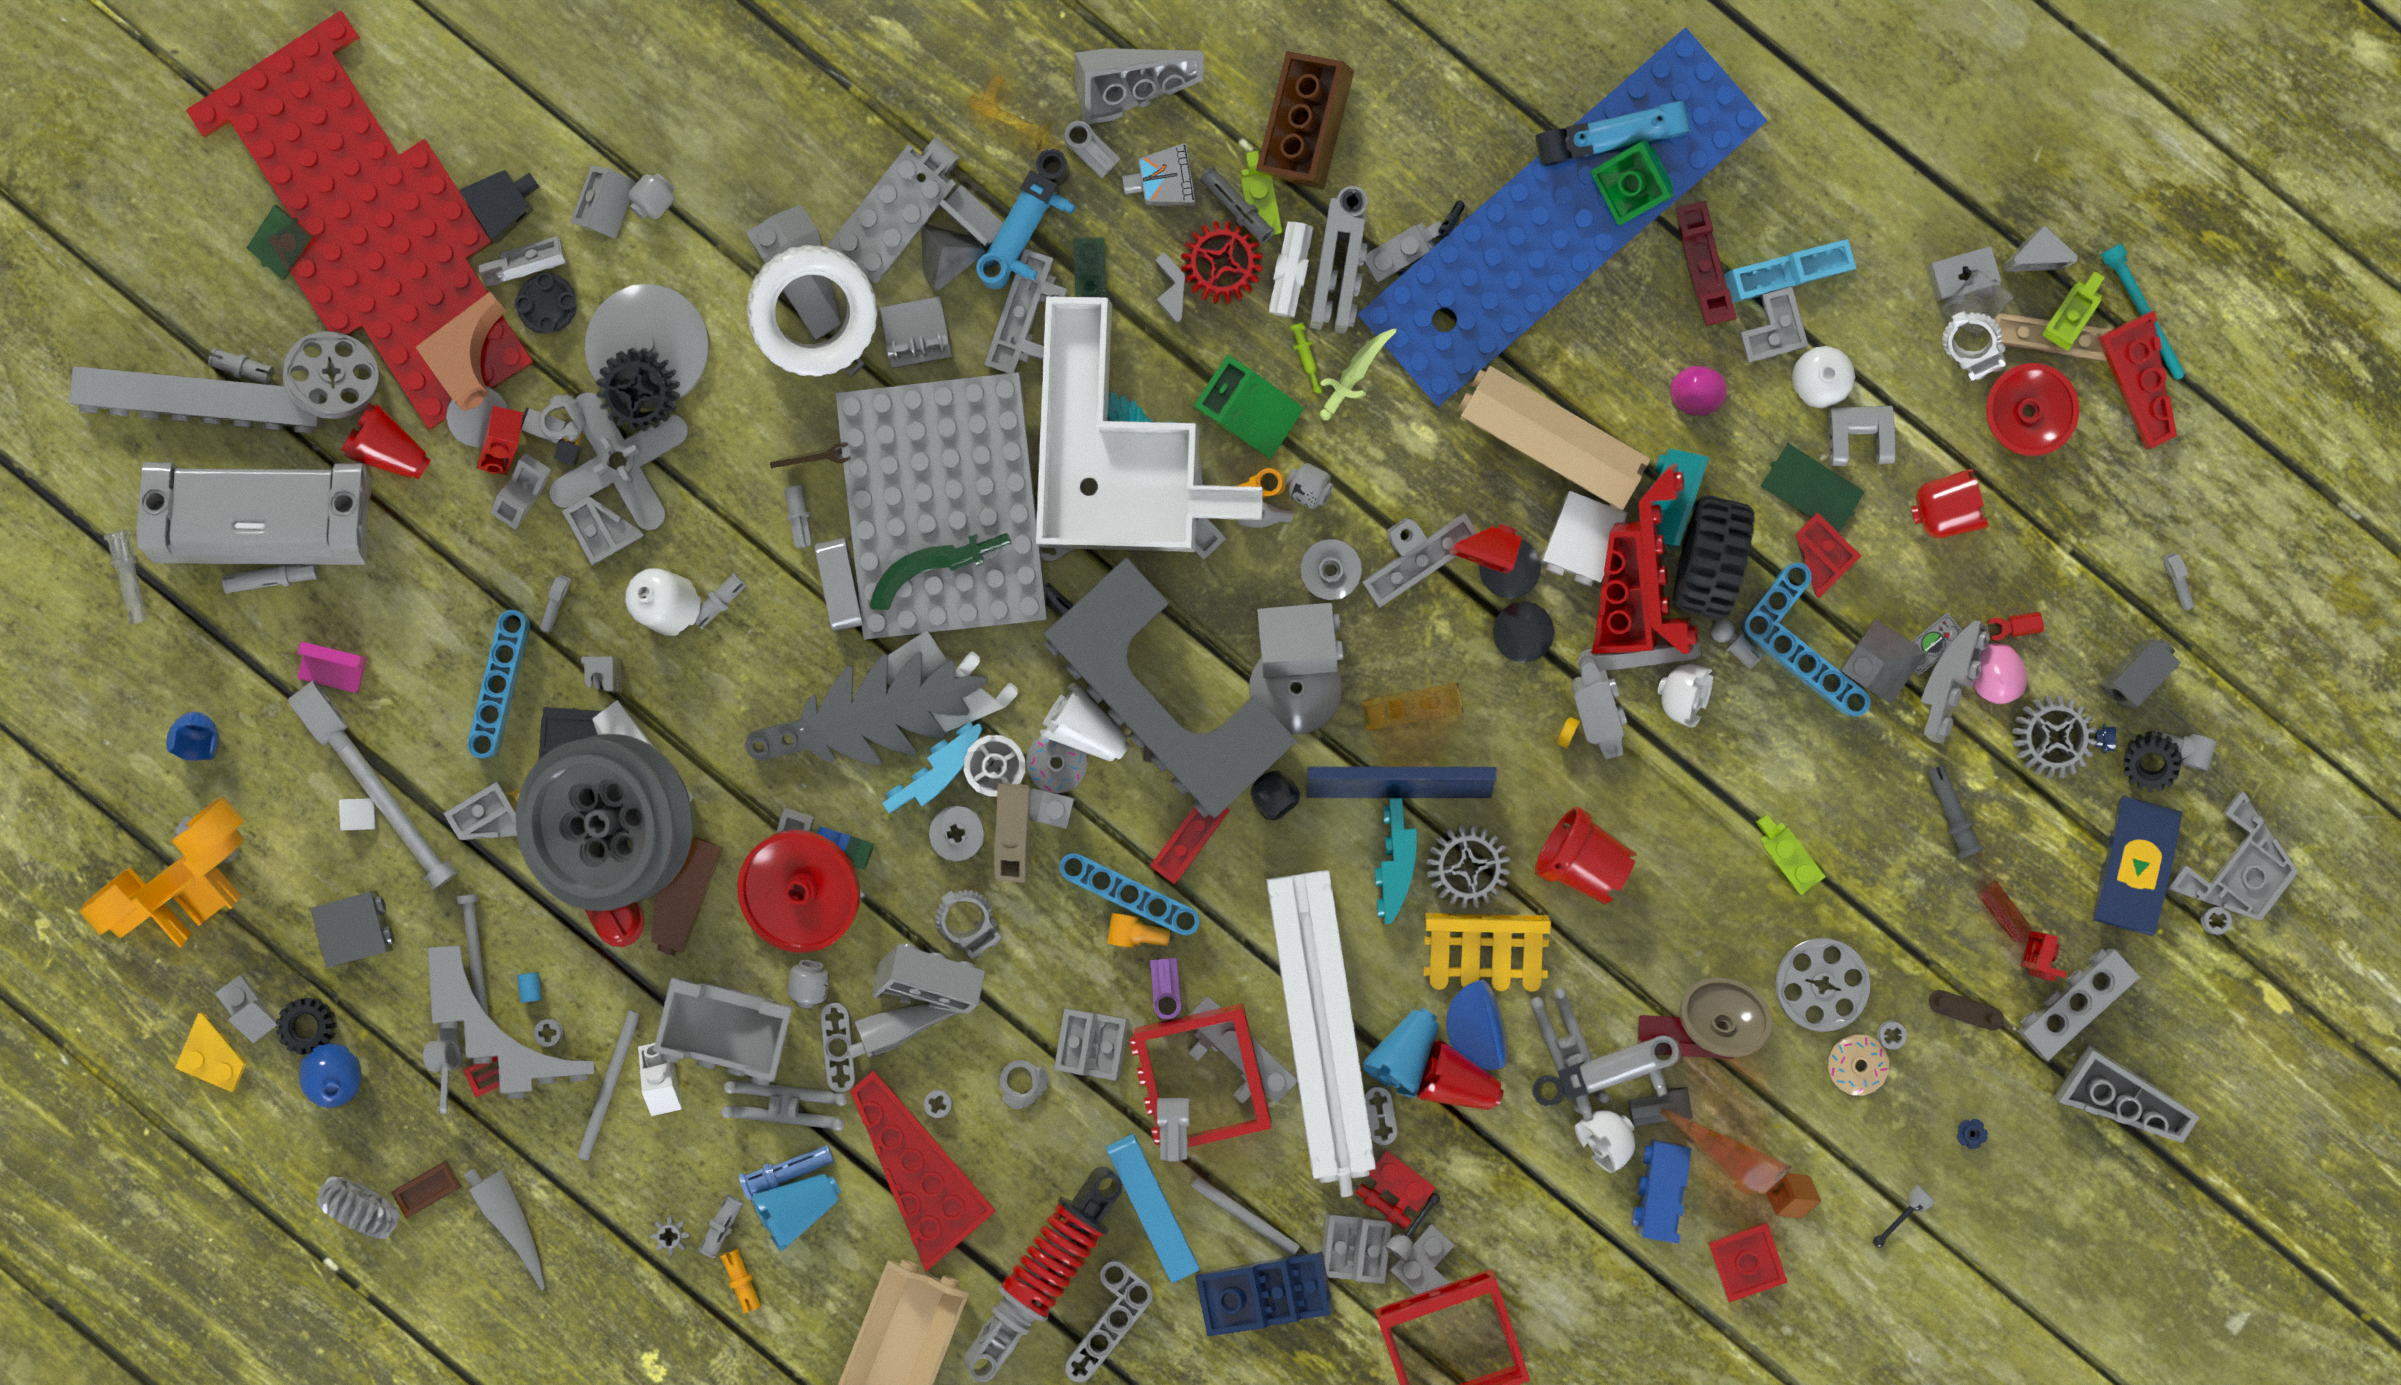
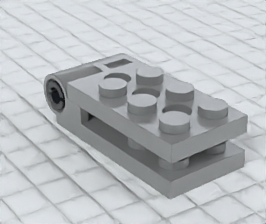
M1345 187L1339 192L1337 199H1330L1309 328L1321 330L1323 322L1329 323L1333 301L1327 300L1328 292L1334 293L1338 270H1333L1332 266L1337 240L1348 241L1333 332L1346 334L1348 326H1354L1357 305L1352 304L1353 296L1358 297L1362 281V274L1357 273L1358 266H1363L1367 250V244L1362 243L1368 198L1360 187ZM1350 203H1353V209H1350L1348 206Z

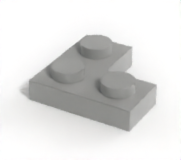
M1789 287L1763 294L1761 299L1769 325L1739 334L1747 363L1809 346L1793 288Z
M1430 1223L1413 1242V1249L1407 1260L1402 1261L1398 1259L1390 1268V1271L1417 1295L1451 1283L1435 1267L1454 1247V1243Z

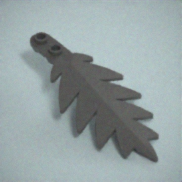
M917 652L900 670L887 692L888 654L885 653L872 666L861 683L854 699V668L852 665H848L829 689L819 710H817V696L812 695L803 709L801 719L751 732L746 738L745 748L749 756L759 761L810 749L818 757L834 762L836 757L830 749L832 748L850 758L865 763L881 765L883 761L866 738L886 748L914 756L918 750L899 726L917 734L944 739L947 734L931 712L956 716L968 715L970 710L962 698L984 686L988 682V678L983 676L955 677V661L951 659L934 671L921 685L922 653ZM784 735H791L794 739V742L787 743L784 739ZM755 742H762L765 749L758 750Z

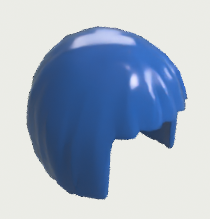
M200 712L184 714L169 729L166 740L167 751L188 761L214 759L219 746V733L215 723L207 715Z

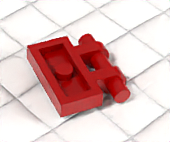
M1385 1150L1375 1163L1376 1169L1369 1171V1177L1375 1180L1376 1184L1370 1189L1361 1183L1355 1193L1364 1199L1363 1203L1369 1208L1373 1206L1386 1216L1385 1220L1392 1225L1396 1223L1405 1230L1410 1224L1411 1219L1402 1213L1408 1205L1418 1213L1436 1187L1389 1151ZM1384 1189H1387L1399 1198L1394 1206L1380 1196Z

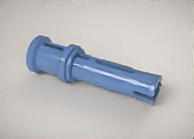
M827 1144L824 1147L774 1166L772 1163H767L763 1165L762 1169L747 1175L741 1173L739 1174V1179L746 1198L750 1200L751 1196L756 1193L780 1187V1183L834 1164V1159Z

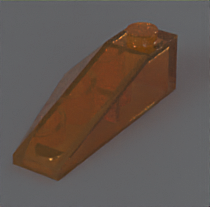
M1662 1108L1660 1112L1722 1174L1736 1182L1734 1188L1751 1195L1752 1191L1755 1190L1765 1194L1788 1174L1791 1166L1766 1153Z

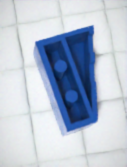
M1651 1139L1650 1146L1645 1145L1642 1164H1647L1645 1177H1639L1637 1194L1641 1195L1640 1206L1634 1207L1632 1215V1225L1636 1226L1635 1231L1643 1238L1680 1243L1681 1234H1677L1679 1217L1683 1216L1684 1212L1682 1199L1684 1188L1687 1187L1692 1149L1688 1145Z

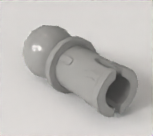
M1718 619L1713 622L1710 629L1713 639L1721 643L1726 642L1729 646L1725 650L1727 652L1731 651L1749 670L1763 657L1743 637L1745 635L1743 632L1738 636L1735 634L1734 625L1731 621Z

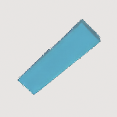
M1846 239L1795 252L1788 256L1733 269L1725 273L1724 278L1727 288L1730 290L1732 302L1737 303L1770 292L1856 269L1849 241Z

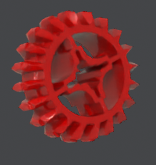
M1214 221V231L1212 232L1209 231L1205 224L1202 225L1201 230L1204 236L1201 237L1197 232H1193L1191 237L1196 244L1187 241L1184 244V247L1191 251V254H1181V260L1190 262V264L1181 266L1182 272H1191L1190 275L1185 277V283L1189 284L1195 281L1196 284L1192 287L1191 292L1195 294L1202 288L1204 290L1201 296L1203 301L1208 299L1210 293L1214 294L1213 304L1219 303V295H1225V303L1231 304L1230 294L1233 293L1238 301L1242 300L1243 296L1240 289L1243 288L1247 293H1252L1253 289L1248 284V281L1258 284L1260 278L1252 273L1263 272L1262 265L1254 264L1255 261L1263 259V254H1253L1252 252L1260 247L1259 242L1248 244L1253 234L1249 231L1243 237L1240 236L1243 229L1240 225L1236 227L1235 232L1230 231V221L1225 222V230H1219L1218 221ZM1228 239L1225 246L1218 251L1203 248L1205 244L1212 240ZM1237 244L1244 250L1247 256V270L1240 267V264L1232 258ZM1229 250L1227 263H1231V267L1223 266L1215 276L1217 262H1213V259L1220 260ZM1197 256L1203 258L1212 268L1207 282L1200 276L1197 270ZM1229 274L1241 277L1233 285L1226 287L1216 286L1224 275Z

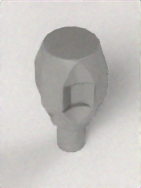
M1262 501V520L1237 519V522L1247 527L1264 528L1277 524V522H1292L1293 511L1278 509V507Z

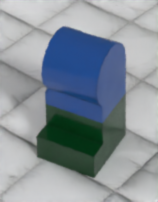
M819 827L817 834L828 838L839 846L851 860L854 867L862 870L866 869L875 843L826 827Z

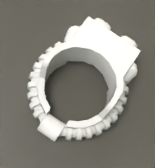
M1965 311L1953 315V322L1946 326V331L1943 332L1944 336H1942V345L1946 354L1950 355L1951 359L1954 358V361L1959 362L1961 368L1968 370L1971 380H1981L1988 373L1993 371L1999 372L2006 366V359L2003 355L2006 348L2001 343L2003 339L2002 332H2000L2001 328L1998 327L1999 324L1995 323L1994 319H1991L1990 316H1985L1986 314L1982 313L1980 315L1977 312L1976 314H1973V312L1966 314ZM1968 322L1981 325L1989 331L1992 338L1988 345L1980 351H1965L1957 345L1953 338L1959 326Z

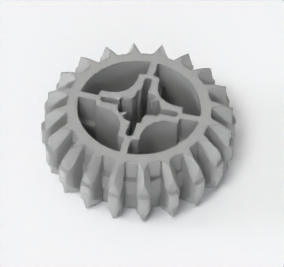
M2050 695L2044 696L2043 704L2038 699L2033 700L2032 705L2035 711L2026 706L2022 711L2027 716V719L2024 717H2016L2015 719L2018 724L2023 725L2022 729H2012L2013 734L2020 735V740L2013 741L2012 745L2022 746L2023 750L2016 754L2017 758L2028 757L2023 764L2025 768L2036 764L2033 771L2035 775H2040L2045 768L2046 778H2052L2054 772H2056L2058 778H2065V768L2071 775L2076 774L2077 769L2074 763L2080 767H2085L2087 763L2082 758V755L2092 757L2094 754L2091 750L2086 749L2087 745L2097 744V740L2089 739V734L2096 733L2097 729L2095 727L2087 728L2086 726L2087 723L2093 720L2092 716L2082 718L2081 715L2085 712L2086 708L2079 706L2073 710L2075 700L2069 699L2064 705V697L2061 695L2056 696L2054 703ZM2050 711L2060 712L2067 716L2056 725L2041 718L2043 714ZM2034 724L2036 725L2035 729L2040 733V741L2036 749L2033 747L2031 738ZM2073 724L2077 731L2075 749H2073L2074 745L2069 741V732L2073 728ZM2050 731H2059V742L2050 743L2049 738L2052 737L2049 736ZM2055 748L2060 753H2065L2068 758L2061 762L2053 763L2043 759L2042 756Z
M1471 825L1467 835L1465 834L1464 826H1458L1459 836L1455 837L1452 830H1447L1446 833L1450 839L1448 842L1441 837L1437 838V842L1443 846L1442 849L1438 850L1434 847L1430 849L1431 853L1438 855L1437 860L1427 859L1428 865H1436V870L1427 872V876L1438 877V881L1433 882L1431 887L1436 889L1441 885L1444 889L1438 895L1441 899L1446 897L1448 893L1452 894L1449 899L1450 905H1454L1457 898H1461L1460 905L1463 909H1466L1468 899H1472L1474 908H1479L1478 898L1482 897L1485 904L1491 903L1487 894L1491 891L1493 895L1499 897L1501 893L1495 888V885L1497 883L1504 887L1507 885L1505 880L1499 879L1500 874H1510V869L1501 868V863L1510 862V857H1499V853L1506 850L1505 845L1495 849L1493 845L1498 841L1499 837L1494 835L1489 841L1486 840L1488 829L1485 828L1481 831L1480 836H1477L1475 825ZM1468 841H1475L1483 845L1490 852L1492 858L1476 859L1471 852ZM1459 843V861L1453 865L1443 867L1446 854L1454 845ZM1466 854L1470 862L1476 864L1484 863L1482 866H1477L1476 871L1473 870L1474 873L1471 875V880L1466 871H1453L1454 868H1459L1461 863L1465 864L1463 860L1466 859ZM1494 867L1488 884L1478 890V873L1481 870ZM1461 875L1466 881L1469 893H1463L1454 889L1447 882L1445 876Z
M334 1176L328 1178L318 1192L319 1195L316 1199L318 1207L327 1213L329 1217L334 1218L348 1228L356 1230L358 1233L361 1232L374 1238L386 1239L398 1224L397 1221L400 1217L398 1208L393 1203L387 1201L386 1198L359 1183Z

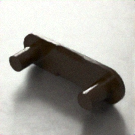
M1937 990L1929 997V1006L1936 1013L1991 1031L1999 1029L2003 1024V1014L1997 1008L1944 990Z

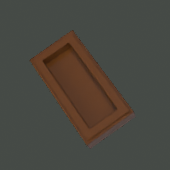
M446 1160L396 1188L391 1193L407 1219L460 1189L462 1186Z

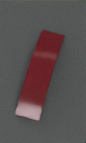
M1706 200L1676 207L1683 251L1705 325L1710 326L1737 319L1730 290L1726 287L1712 234L1714 229Z

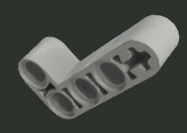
M1109 1259L1101 1268L1100 1278L1102 1283L1117 1297L1069 1355L1065 1370L1067 1376L1074 1382L1087 1381L1152 1300L1153 1290L1151 1284L1120 1259ZM1117 1266L1121 1268L1124 1274L1122 1279L1116 1282L1109 1280L1106 1277V1270L1109 1267ZM1135 1286H1142L1147 1290L1148 1295L1142 1301H1135L1130 1296V1290ZM1116 1310H1122L1127 1314L1128 1320L1123 1325H1116L1111 1321L1110 1315ZM1098 1334L1105 1336L1108 1340L1107 1347L1101 1350L1091 1345L1092 1337ZM1085 1348L1091 1355L1086 1361L1085 1369L1087 1371L1079 1370L1075 1372L1073 1361L1080 1363L1086 1356V1351L1082 1349Z

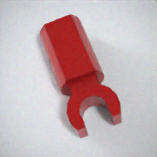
M2041 612L2009 616L2007 621L1998 617L1990 618L1986 621L1987 624H1997L2000 627L1998 635L1990 636L1989 640L1991 641L2002 640L2007 634H2010L2011 637L2043 633L2044 631Z

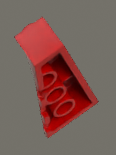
M1640 521L1615 523L1609 533L1592 654L1653 651L1658 642V632L1649 625Z

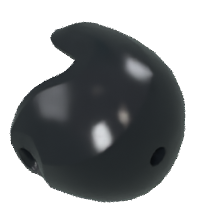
M1276 770L1270 771L1258 778L1250 790L1254 806L1267 820L1280 819L1300 801V791L1297 785L1286 774Z

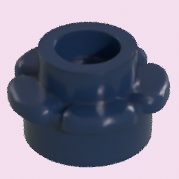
M2106 723L2102 724V729L2097 730L2095 733V740H2097L2095 748H2101L2103 754H2106V751H2115L2116 727H2106Z
M1978 1119L1964 1120L1958 1126L1957 1139L1961 1145H1966L1968 1149H1977L1981 1146V1143L1987 1140L1988 1132L1984 1129L1983 1122ZM1971 1131L1975 1132L1973 1137L1970 1136Z

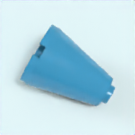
M1421 1008L1420 1011L1412 1010L1364 1059L1362 1063L1364 1071L1382 1085L1398 1088L1397 1093L1414 1098L1419 1090L1439 1028V1024L1435 1021L1437 1017L1424 1008Z
M821 1174L756 1193L751 1196V1201L764 1228H767L772 1235L770 1237L777 1249L782 1251L839 1201L837 1194L841 1193V1190L833 1176L827 1178L825 1174Z

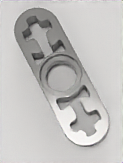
M832 1002L826 1005L821 1012L826 1076L829 1087L835 1092L843 1093L850 1090L856 1082L854 1058L851 1059L848 1048L842 1056L833 1055L830 1051V1043L833 1039L840 1038L846 1042L847 1047L853 1045L850 1013L844 1004ZM832 1008H837L838 1013H843L844 1018L839 1020L838 1025L839 1030L846 1028V1034L835 1033L828 1036V1030H834L833 1020H827V1014L832 1013ZM848 1058L849 1065L843 1064V1073L849 1075L850 1080L845 1082L844 1087H840L839 1082H834L833 1076L838 1074V1065L831 1067V1060L840 1062Z

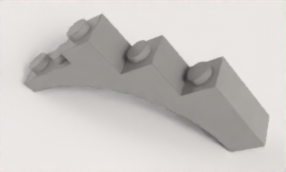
M460 946L428 948L432 1023H439V1029L458 1028V1022L464 1021L466 1058H473V1064L492 1063V1056H498L500 1093H507V1099L526 1098V1091H532V1078H538V1084L557 1083L558 1076H569V1082L587 1081L588 1074H594V1061H568L546 1056L522 1046L502 1032L485 1014L472 993L464 972Z

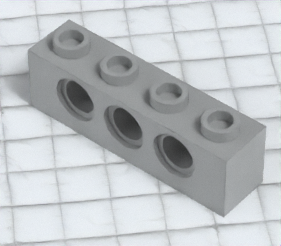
M2102 948L2089 959L2091 964L2085 970L2081 971L2079 969L2071 974L2066 980L2068 985L2060 992L2057 990L2053 991L2044 999L2043 1003L2045 1006L2037 1013L2035 1011L2030 1012L2021 1020L2020 1024L2022 1027L2017 1032L2041 1059L2049 1061L2140 978L2115 949L2108 948L2104 950ZM2097 973H2102L2105 977V985L2097 990L2093 986V978ZM2078 993L2082 997L2083 1003L2078 1010L2074 1011L2070 1007V998ZM2056 1014L2060 1020L2059 1027L2054 1031H2050L2047 1027V1019L2051 1015Z

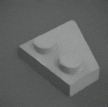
M590 496L562 511L593 566L645 537L643 532Z

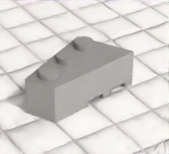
M897 944L878 963L871 997L881 999L882 993L901 996V1003L910 1004L912 998L930 1002V1008L969 1014L979 1004L985 970L976 968L970 962L949 960L940 953L919 951L916 946L911 944Z

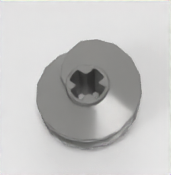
M947 807L936 814L930 824L929 839L931 846L939 856L946 860H967L980 850L984 842L985 829L983 822L974 811L967 807ZM957 824L958 829L965 830V836H961L962 841L958 843L955 838L949 837V831H953L952 826Z

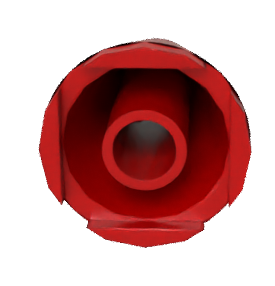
M1436 1040L1416 1094L1418 1096L1416 1097L1424 1101L1491 1110L1494 1106L1497 1107L1500 1104L1504 1091L1501 1089L1500 1081L1446 1042Z

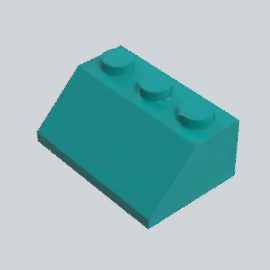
M1671 448L1666 451L1665 455L1659 454L1654 471L1659 473L1657 480L1671 464H1678V472H1683L1685 482L1684 490L1680 491L1677 499L1656 501V505L1660 504L1662 508V523H1658L1659 535L1664 536L1665 548L1673 550L1680 546L1709 457ZM1653 483L1649 484L1647 491L1653 486Z

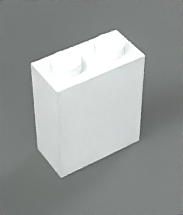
M1567 492L1540 561L1547 564L1545 570L1563 576L1564 571L1575 575L1574 581L1592 587L1593 582L1596 584L1601 583L1604 576L1609 533L1615 523L1625 521L1627 513L1624 511L1618 512L1608 505L1577 493Z

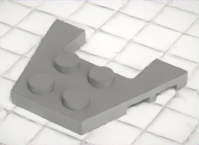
M2238 792L2222 814L2246 831L2247 836L2211 883L2207 882L2188 866L2183 865L2167 888L2261 921L2299 871L2277 839H2274L2264 824L2262 817L2257 814L2249 802L2250 800L2244 792Z

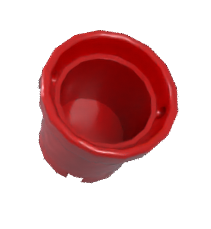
M1575 806L1560 819L1546 840L1535 865V875L1550 882H1561L1606 905L1613 900L1607 893L1611 889L1620 891L1627 881L1635 864V861L1629 857L1636 856V852L1623 845L1592 822V816L1581 807Z

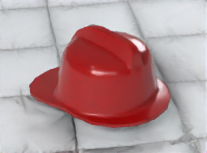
M637 902L613 910H585L598 936L605 943L613 947H625L633 944L640 938L644 930V917Z

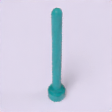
M2120 243L2101 253L2100 256L2105 265L2109 264L2111 269H2115L2141 316L2152 310L2126 264L2128 259L2125 255L2128 253L2123 243ZM2156 321L2157 337H2160L2162 348L2159 350L2172 376L2175 379H2181L2185 374L2184 369L2158 321Z

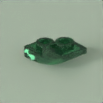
M1104 237L1073 238L1075 297L1106 298Z

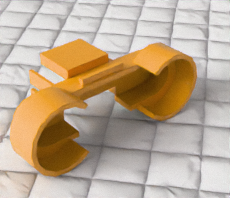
M221 796L188 821L186 825L189 828L171 840L182 852L183 856L147 884L140 879L131 867L127 868L94 894L78 912L98 935L111 930L118 938H122L151 916L175 944L181 948L192 933L168 908L165 902L173 897L198 926L225 905L229 909L233 908L242 895L216 865L244 842L245 839L237 830L244 819L225 797Z

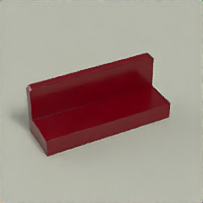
M1639 1016L1637 1044L1659 1036H1668L1674 1038L1680 1044L1681 1056L1734 1059V1057H1726L1709 1052L1695 1043L1686 1033L1680 1017ZM1661 1043L1657 1047L1656 1052L1657 1055H1672L1673 1050L1668 1043Z

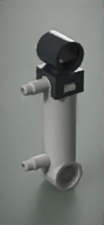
M1659 1036L1599 1058L1558 1071L1559 1077L1546 1075L1538 1078L1533 1085V1096L1543 1106H1556L1562 1103L1566 1097L1568 1101L1576 1099L1584 1121L1592 1120L1594 1117L1587 1095L1649 1074L1658 1096L1666 1095V1083L1661 1069L1671 1067L1679 1061L1682 1053L1681 1046L1672 1037ZM1661 1043H1668L1673 1050L1671 1058L1666 1061L1661 1060L1657 1056V1047ZM1547 1082H1552L1557 1087V1095L1552 1100L1546 1099L1542 1094V1088Z

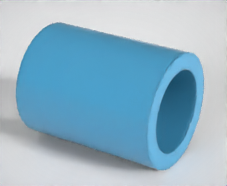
M539 972L517 975L520 1003L542 1000Z

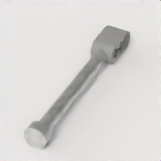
M312 680L288 698L289 704L316 740L323 746L328 742L428 873L424 880L430 888L435 891L458 874L456 868L449 860L444 863L344 732L349 727L347 721L319 684Z

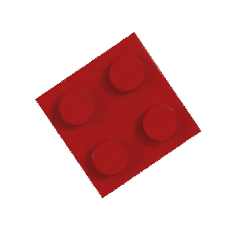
M1765 1222L1707 1242L1729 1303L1788 1283L1768 1223Z

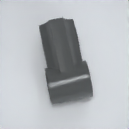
M1688 1087L1668 1089L1667 1094L1663 1096L1652 1095L1628 1100L1630 1118L1634 1127L1663 1121L1674 1123L1693 1119Z

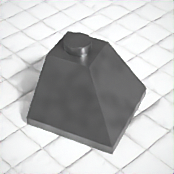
M1875 618L1840 667V670L1892 704L1927 653Z

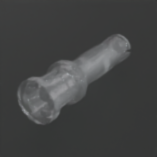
M123 530L106 534L103 537L104 541H108L112 557V560L109 562L110 566L116 569L127 611L129 625H136L148 622L149 618L135 564L138 563V556L134 555L130 536L132 531Z

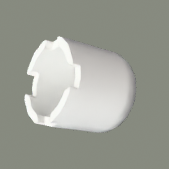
M646 569L639 572L630 580L625 594V603L630 615L638 623L664 636H676L688 625H693L700 612L701 599L690 580L663 569Z

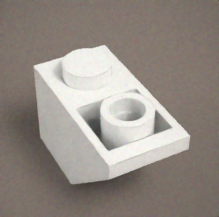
M655 1043L638 1046L641 1089L651 1116L681 1110L680 1086L674 1062L660 1059L661 1053L653 1052Z

